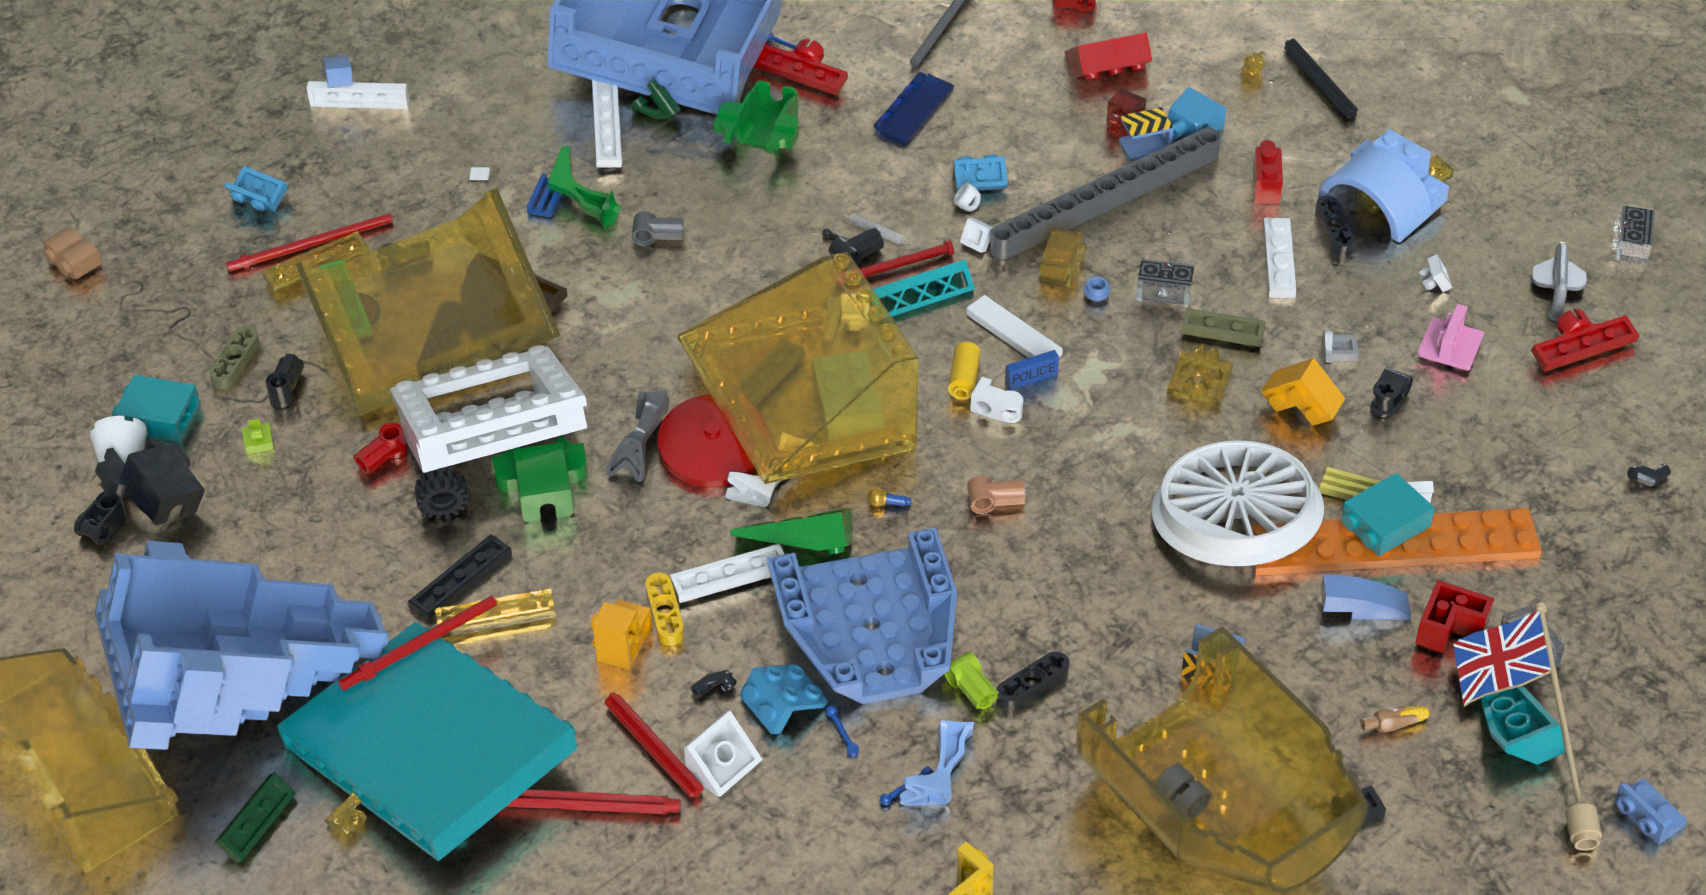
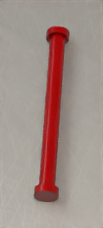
M946 240L942 245L843 274L839 272L833 273V282L837 289L842 288L843 284L941 255H954V247L950 240Z

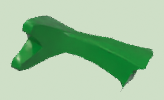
M563 145L548 181L549 190L571 197L578 203L585 214L595 217L602 224L605 231L607 227L616 221L621 206L616 203L613 191L602 193L581 186L573 179L571 149L569 146Z

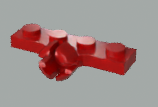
M804 38L799 41L792 51H785L765 44L754 65L755 68L834 95H838L848 79L847 71L821 63L825 55L820 43L813 40L809 47H806L810 42V38Z
M1575 308L1573 311L1577 316L1569 310L1559 317L1555 327L1561 336L1533 345L1531 352L1542 370L1546 372L1637 342L1640 335L1627 315L1594 324L1582 309Z

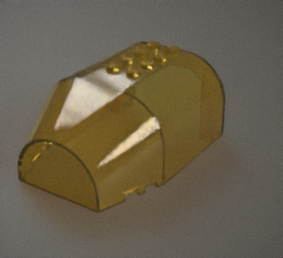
M1223 626L1199 640L1195 674L1183 695L1169 708L1132 731L1116 738L1117 720L1111 715L1110 721L1105 723L1107 702L1104 699L1078 713L1076 737L1078 756L1173 855L1185 865L1274 892H1289L1312 881L1331 866L1354 840L1365 820L1369 804L1353 774H1348L1342 762L1343 755L1340 749L1336 750L1331 742L1332 734L1327 725ZM1175 763H1181L1194 775V781L1199 780L1212 792L1210 803L1195 819L1186 816L1155 784L1159 776Z

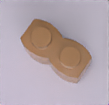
M68 226L42 242L45 249L43 250L45 259L50 264H56L63 275H69L75 280L102 264L97 248L90 241L82 238L72 227Z

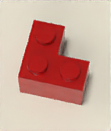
M1437 580L1420 620L1415 644L1444 653L1452 632L1468 636L1475 632L1486 630L1494 598Z

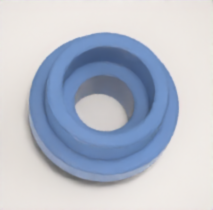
M1098 276L1092 277L1084 285V294L1091 300H1104L1110 295V286L1106 279Z

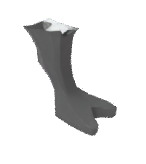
M638 391L635 419H640L634 431L624 437L612 454L607 466L608 476H614L620 469L627 466L633 473L635 481L641 482L644 479L646 441L660 424L661 419L667 414L669 407L667 391Z

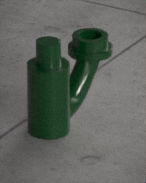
M655 79L648 83L647 86L652 92L650 97L659 109L645 105L648 101L647 99L644 100L642 96L630 104L633 112L638 110L654 119L668 120L681 110L665 86L660 87Z

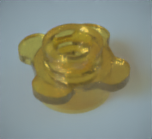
M1261 51L1258 54L1253 52L1247 55L1241 71H1248L1250 75L1260 72L1266 65L1263 59L1266 53Z

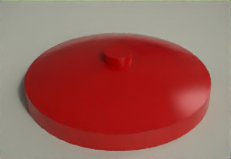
M724 394L700 395L680 403L665 416L657 437L659 456L665 468L677 479L703 488H720L732 485L728 482V474L730 472L752 475L762 465L769 447L767 424L760 412L748 402Z

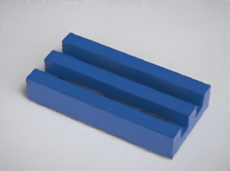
M545 173L541 174L526 209L528 214L552 217L562 194L554 191L547 209L543 210L552 191L549 190V178H547Z

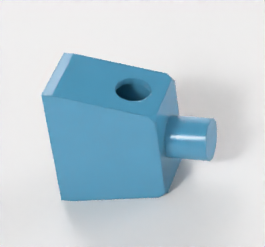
M1188 87L1169 109L1168 119L1173 126L1172 140H1177L1181 136L1185 138L1205 128H1212L1217 131L1222 129L1225 125L1226 107Z

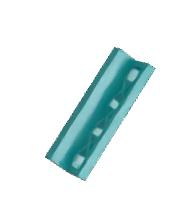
M964 259L866 291L862 294L869 295V302L872 304L876 319L880 321L975 290ZM962 272L966 287L958 289L950 285L949 283L953 275ZM933 281L943 286L939 296L936 297L925 292L929 283ZM947 288L952 290L951 292L945 293ZM911 289L919 293L915 304L911 305L901 300L905 290ZM923 296L928 298L927 300L921 301ZM888 297L895 301L892 310L882 314L878 299ZM899 304L904 306L902 308L897 309Z

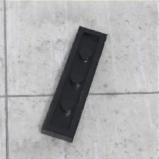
M490 534L408 600L409 608L430 622L512 555L511 547Z

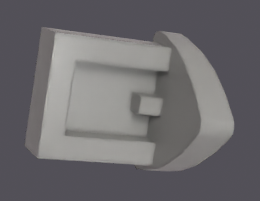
M1324 330L1321 341V353L1324 362L1358 361L1359 351L1356 335H1333L1332 330Z

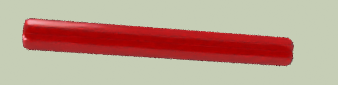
M615 692L609 694V697L605 699L607 708L689 797H699L700 793L704 790L701 782L619 694Z

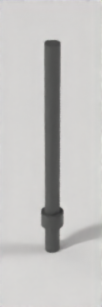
M953 0L911 58L910 64L913 67H917L964 1L967 0Z

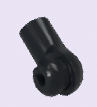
M1664 463L1655 469L1643 465H1633L1627 472L1630 480L1646 487L1655 486L1671 475L1669 466Z
M729 670L708 673L691 686V691L697 698H701L719 684L724 691H728L737 684V680Z

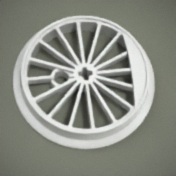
M1242 440L1208 444L1192 450L1179 458L1167 471L1152 502V518L1155 527L1169 545L1196 560L1224 566L1263 564L1278 560L1297 551L1315 535L1324 515V502L1321 492L1312 480L1306 467L1296 457L1272 445ZM1231 466H1242L1238 482L1235 480ZM1249 466L1258 467L1256 471L1248 472ZM1225 467L1229 481L1215 468ZM1269 470L1275 472L1267 477L1264 476ZM1205 472L1212 479L1202 476L1200 473ZM1286 479L1291 481L1289 483L1278 484ZM1188 481L1195 485H1186L1184 483ZM1300 492L1303 495V497L1285 496L1287 494H1294ZM1173 495L1190 496L1188 498L1171 500ZM1280 507L1297 508L1301 510L1298 514H1294ZM1197 508L1190 512L1184 511L1185 509ZM1263 513L1282 520L1287 524L1278 528ZM1212 514L1207 520H1203V519H1202V518H1204V517H1206V516ZM1250 514L1268 533L1254 536L1247 516ZM1225 515L1228 516L1225 528L1216 525ZM1234 518L1242 519L1246 535L1231 531Z

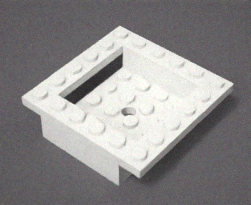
M533 346L529 348V351L520 354L517 352L507 353L501 359L494 361L490 359L481 360L475 366L467 368L464 366L454 367L448 373L441 375L437 373L428 374L422 380L415 382L410 380L401 381L396 384V387L390 388L391 397L397 407L406 442L423 473L587 428L583 407L587 406L585 395L548 346ZM530 371L534 388L533 392L527 390L520 391L514 397L507 399L494 398L488 404L481 406L468 405L463 407L462 411L455 413L442 412L436 415L427 398Z

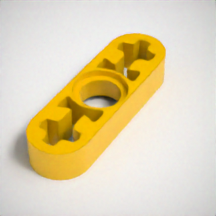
M653 573L647 577L645 585L657 636L662 644L674 646L684 639V626L672 581L665 573ZM657 585H661L663 594L658 595ZM662 605H669L672 607V610L667 613H661L657 611V608ZM667 623H671L674 633H669L666 627Z

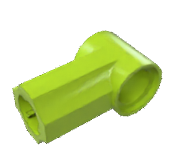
M968 652L951 661L950 669L944 674L948 683L953 688L959 687L976 709L985 710L992 706V703L997 699L998 691L982 673L977 657L972 652Z

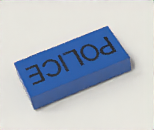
M1055 350L1006 365L1005 385L1007 389L1012 390L1058 375L1059 355Z

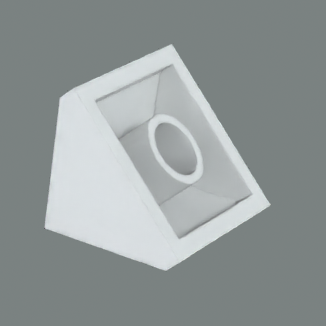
M730 710L726 711L684 747L686 767L706 789L717 797L723 795L763 760Z

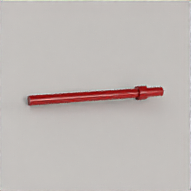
M491 595L374 661H366L358 665L356 671L337 681L340 689L345 691L362 680L364 682L376 677V673L496 607L497 602L495 598Z

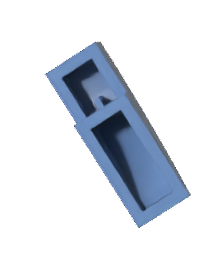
M348 55L322 57V67L328 88L353 85Z
M1323 574L1321 584L1323 612H1351V619L1410 620L1411 613L1408 593L1369 579Z

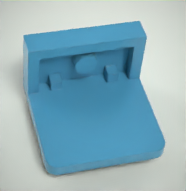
M795 664L754 667L739 693L742 700L771 734H781L793 711L824 708L828 703L820 688L814 685L806 676L804 670Z

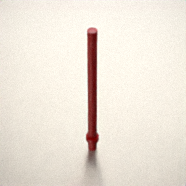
M388 213L246 256L242 254L238 259L225 262L228 272L242 268L247 270L250 269L249 266L393 223L391 214Z

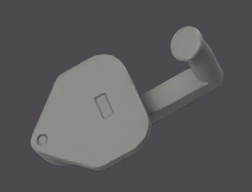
M1564 242L1557 245L1554 258L1535 265L1532 271V281L1534 284L1554 289L1552 308L1548 314L1549 319L1553 322H1558L1559 317L1564 314L1567 290H1582L1586 286L1587 273L1568 260L1569 248Z

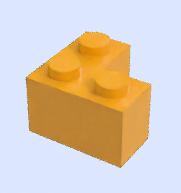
M1314 358L1274 371L1261 390L1262 395L1276 412L1297 406L1312 426L1333 420L1345 400V397Z
M620 599L617 600L615 605L604 602L599 612L593 614L590 628L593 629L594 634L593 647L596 650L597 661L630 670L652 628L651 608Z

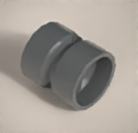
M1175 763L1167 768L1153 786V793L1166 805L1171 804V810L1184 822H1190L1199 816L1212 799V792L1199 780L1194 781V775L1181 763Z

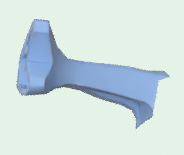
M941 720L937 728L939 747L937 770L929 775H916L904 778L905 788L908 790L899 795V803L901 805H946L951 801L950 773L963 758L965 741L973 735L974 722Z

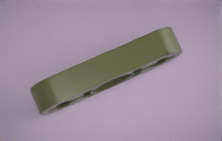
M243 326L234 332L209 370L211 383L215 388L227 389L235 384L260 345L256 328ZM235 354L241 355V357L237 360L228 359L230 356Z

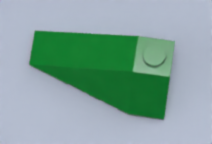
M851 508L815 513L806 518L792 517L775 523L770 521L731 529L730 535L817 551L827 550L828 555L845 552L844 547L852 544Z

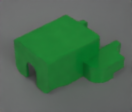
M759 80L747 93L742 103L726 102L720 106L718 115L713 122L714 132L724 135V143L731 144L736 135L738 142L766 148V152L771 154L774 151H778L779 148L792 149L799 136V121L797 119L798 92L793 87L784 86L782 88V100H775L771 96L770 83Z
M558 436V443L519 449L512 448L506 450L501 455L492 457L497 488L503 492L519 491L522 516L525 522L540 521V507L544 504H553L558 518L569 517L573 514L570 483L582 481L588 473L584 443L573 444L568 442L564 436Z

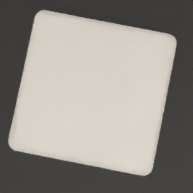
M471 167L469 180H488L490 168Z

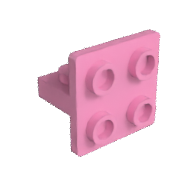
M1457 304L1454 313H1448L1446 320L1435 317L1431 319L1417 355L1464 370H1470L1482 342L1484 332L1464 326L1468 307Z

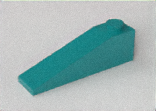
M1524 686L1481 698L1490 735L1506 753L1535 764H1540L1565 753L1560 724Z

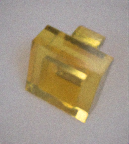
M353 793L324 822L332 830L341 822L342 830L350 835L356 830L350 824V818H355L360 824L367 819L362 811L354 810L362 801Z

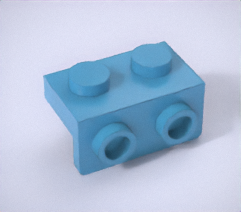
M243 166L234 184L228 182L224 184V187L230 192V198L239 203L247 201L253 208L262 212L264 209L275 212L289 187L284 181Z

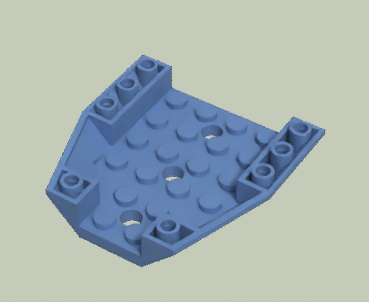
M936 528L908 532V548L799 567L795 553L767 558L784 626L833 691L862 704L922 693L950 669L957 590ZM855 580H862L865 582V584L861 586H855L854 584H852V582ZM868 624H876L877 626H879L875 630H868L867 628H865V626ZM889 669L892 673L884 676L878 673V671Z

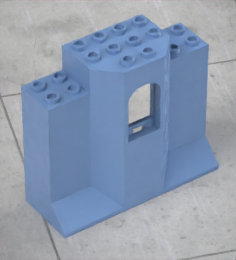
M555 0L550 8L547 67L649 96L652 92L647 84L655 79L660 87L665 86L677 104L718 115V109L722 104L726 102L740 103L745 82L781 14L782 0ZM674 4L689 5L699 10L689 29L662 22L660 19L665 10ZM664 29L677 33L676 35H672L665 33L663 31Z

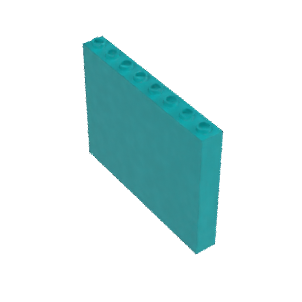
M415 621L391 639L385 648H382L381 656L431 628H425ZM441 638L376 673V677L367 682L362 680L345 691L340 689L337 681L277 725L283 744L287 749L437 861H440L578 749L575 739L576 731L567 720L562 721L548 707L540 706L534 702L530 695L527 693L522 694L508 680L500 679L494 675L489 667H482L475 662L471 655L468 653L463 654L450 641H444ZM366 658L365 660H363V661H362L361 663H359L358 665H360V664H362V663H364V662H366V661L372 662V661H374L375 659ZM357 666L352 669V672L357 670Z

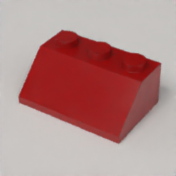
M1147 32L1079 45L1064 51L1065 57L1075 76H1084L1085 80L1099 78V73L1107 71L1108 76L1123 73L1122 68L1131 67V71L1145 69V64L1153 61Z

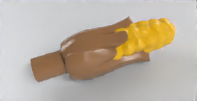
M1403 705L1398 708H1383L1375 712L1373 717L1360 719V726L1363 731L1375 728L1378 732H1391L1427 719L1430 711L1425 706L1405 707Z

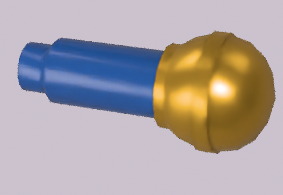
M874 488L868 494V502L874 507L885 506V504L905 507L906 505H911V497L890 494L880 488Z

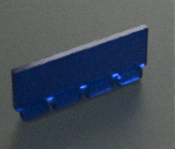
M918 72L897 99L886 109L885 113L874 123V128L881 135L906 145L954 89V84L929 73L926 76V74Z

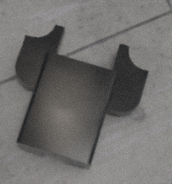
M156 437L149 439L146 450L130 453L125 464L114 448H108L104 455L105 461L97 463L95 473L102 481L100 486L103 490L113 497L130 496L139 510L149 517L153 525L166 523L172 509L178 505H183L180 513L182 519L191 517L197 512L205 492L201 483L190 470V459L180 445L164 444L157 440Z

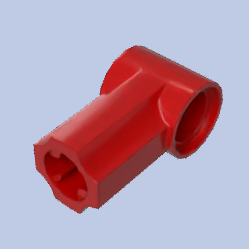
M389 422L382 425L378 431L379 436L353 455L354 462L366 475L373 472L388 459H397L407 453V442L403 427L399 423Z

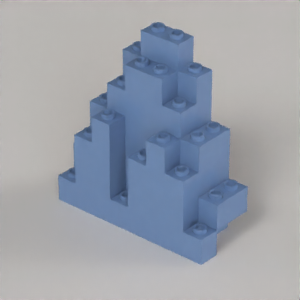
M147 541L144 555L115 553L108 588L99 590L94 613L129 748L167 750L170 737H174L176 733L236 736L239 724H243L244 719L267 720L269 711L279 712L281 702L287 696L309 697L311 687L316 685L317 681L336 682L340 677V673L352 672L353 664L359 658H379L382 648H385L388 643V631L384 629L381 615L378 614L373 602L341 600L340 596H337L333 584L267 580L265 576H262L258 564L190 559L189 555H186L182 543Z

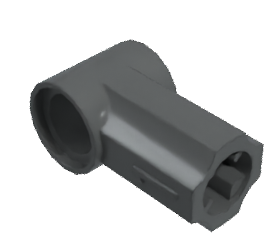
M646 211L639 212L634 216L632 240L640 246H648L654 240H683V218H656L652 213Z

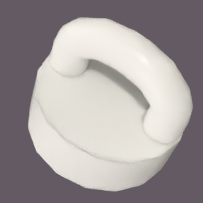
M965 183L959 188L953 201L959 208L972 212L979 206L981 197L976 187L970 183Z

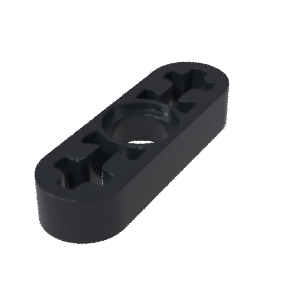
M1322 196L1316 202L1315 215L1329 248L1338 256L1350 255L1354 249L1355 237L1343 209L1336 198ZM1335 223L1339 224L1341 227L1332 228L1329 226V224Z
M1050 652L1001 682L996 689L998 691L997 705L1006 711L1016 710L1066 679L1069 674L1070 662L1068 657L1061 652ZM1036 677L1041 682L1038 685H1029L1025 682V679Z

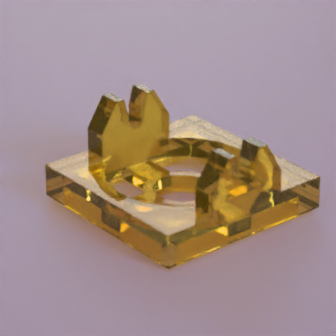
M1204 344L1197 347L1195 353L1181 350L1167 388V394L1220 406L1234 362L1219 359L1220 354L1213 346L1210 352L1205 351ZM1189 365L1200 366L1199 371L1193 373L1183 372V369ZM1208 369L1218 371L1221 380L1211 378L1207 373ZM1204 377L1207 379V383L1201 379L1199 384H1196L1193 378Z

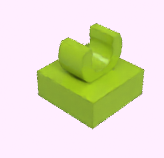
M260 419L248 420L249 427L242 428L246 455L274 450L270 424H261Z

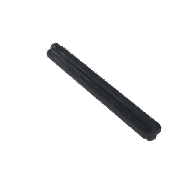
M1296 39L1287 40L1284 49L1347 119L1356 117L1358 108Z

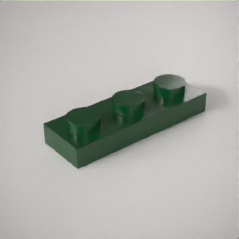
M276 772L269 774L215 840V843L235 863L242 862L295 796L296 792Z

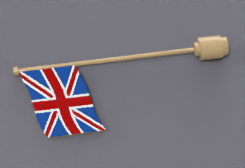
M1537 603L1534 606L1535 612L1505 625L1475 632L1453 644L1463 705L1465 707L1484 696L1520 687L1549 673L1551 674L1576 800L1565 811L1570 841L1574 843L1575 848L1578 850H1592L1600 845V839L1602 838L1598 812L1594 805L1582 801L1545 617L1547 606L1545 603Z

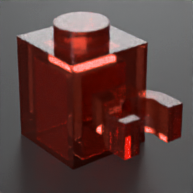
M1120 88L1108 101L1107 121L1111 122V124L1107 127V132L1116 135L1121 127L1125 128L1121 121L1122 115L1146 111V98Z

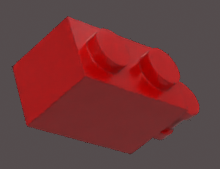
M1264 140L1260 143V147L1255 149L1253 164L1254 204L1280 205L1283 186L1281 148L1275 147L1274 142Z

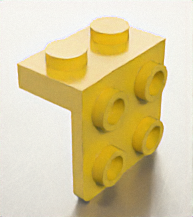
M967 841L957 848V885L959 886L948 895H993L994 864L988 860V857L981 849H975Z

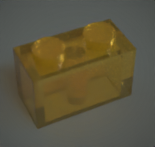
M1052 228L1040 262V282L1066 287L1071 286L1073 277L1078 278L1081 267L1079 260H1084L1087 245L1083 244V233Z

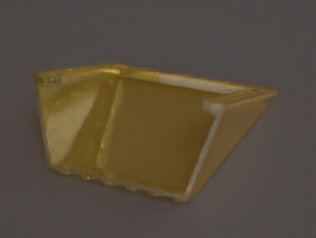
M498 188L485 192L484 197L458 219L332 267L314 270L311 268L308 259L295 264L359 416L394 403L390 388L396 387V384L401 381L410 380L415 382L422 380L428 374L437 373L441 375L448 373L454 367L464 366L467 368L475 366L478 361L485 359L494 361L501 359L507 353H519L561 336Z
M848 252L824 256L678 334L679 342L764 484L916 449L919 357Z

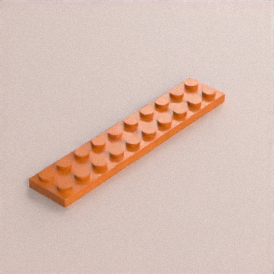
M1529 508L1434 513L1430 528L1381 556L1367 548L1358 536L1344 526L1341 519L1322 520L1315 535L1297 551L1278 560L1253 565L1255 576L1538 559L1541 557L1542 549ZM1285 522V523H1274V524H1275L1278 528H1280V527L1284 526V525L1287 524V523ZM1260 524L1250 525L1254 536L1268 533Z

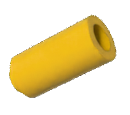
M961 342L954 348L948 392L959 400L971 398V394L976 387L981 350L974 343Z

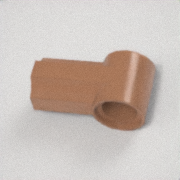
M978 476L972 478L967 484L971 510L975 513H989L995 506L1025 504L1023 480L992 482L988 477Z

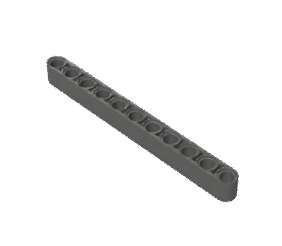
M1212 128L1202 129L995 226L991 230V255L996 259H1008L1215 161L1219 156L1220 133Z

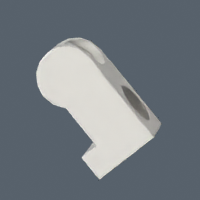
M982 376L971 394L970 411L1005 423H1016L1022 418L1024 400L1020 393L993 387L992 380Z

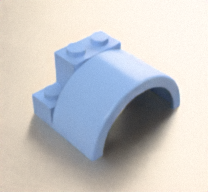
M1388 129L1374 142L1366 139L1352 151L1351 158L1323 181L1319 189V196H1328L1329 191L1339 184L1350 185L1360 189L1370 196L1385 214L1391 229V239L1401 242L1448 200L1449 186L1428 174L1430 151Z

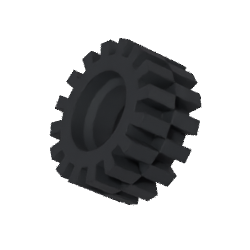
M439 468L436 473L433 470L428 471V476L422 474L420 476L421 480L417 479L415 486L417 507L422 514L426 513L429 518L435 515L436 519H441V515L449 518L450 513L457 515L459 514V509L464 510L466 508L465 504H468V493L465 478L463 475L460 476V472L456 470L453 473L450 468L443 472V469ZM447 492L445 494L436 495L438 493Z

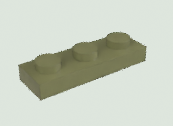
M1186 308L1181 334L1261 347L1266 321Z

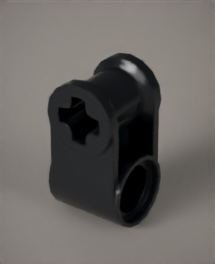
M1386 367L1378 381L1374 384L1373 394L1375 397L1370 404L1371 412L1378 417H1389L1394 414L1402 400L1407 397L1413 383V376Z
M105 491L101 492L76 519L74 533L81 537L87 536L93 539L95 544L104 545L127 519L122 499L110 496Z

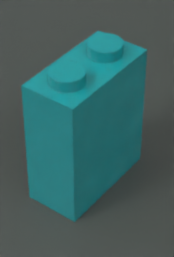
M134 375L129 385L125 386L119 403L114 406L112 416H124L125 421L132 422L133 418H137L145 423L148 438L156 437V439L180 443L200 406L196 385Z
M1394 473L1345 501L1341 521L1348 530L1352 531L1362 540L1367 548L1381 556L1430 528L1435 507L1399 474Z

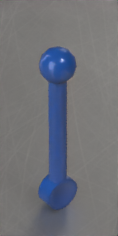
M772 32L767 41L773 40L791 49H795L797 46L774 36Z
M829 705L826 708V714L832 717L847 744V754L856 756L859 753V746L856 743H852L837 716V708Z
M926 766L918 775H929L934 771L929 766ZM905 783L889 794H882L880 796V803L882 805H889L894 797L907 790Z

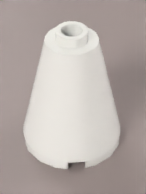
M124 416L106 417L95 422L94 429L90 428L89 433L98 462L105 461L104 455L108 448H114L124 464L130 453L144 450L147 437L145 423L137 418H133V422L125 421Z

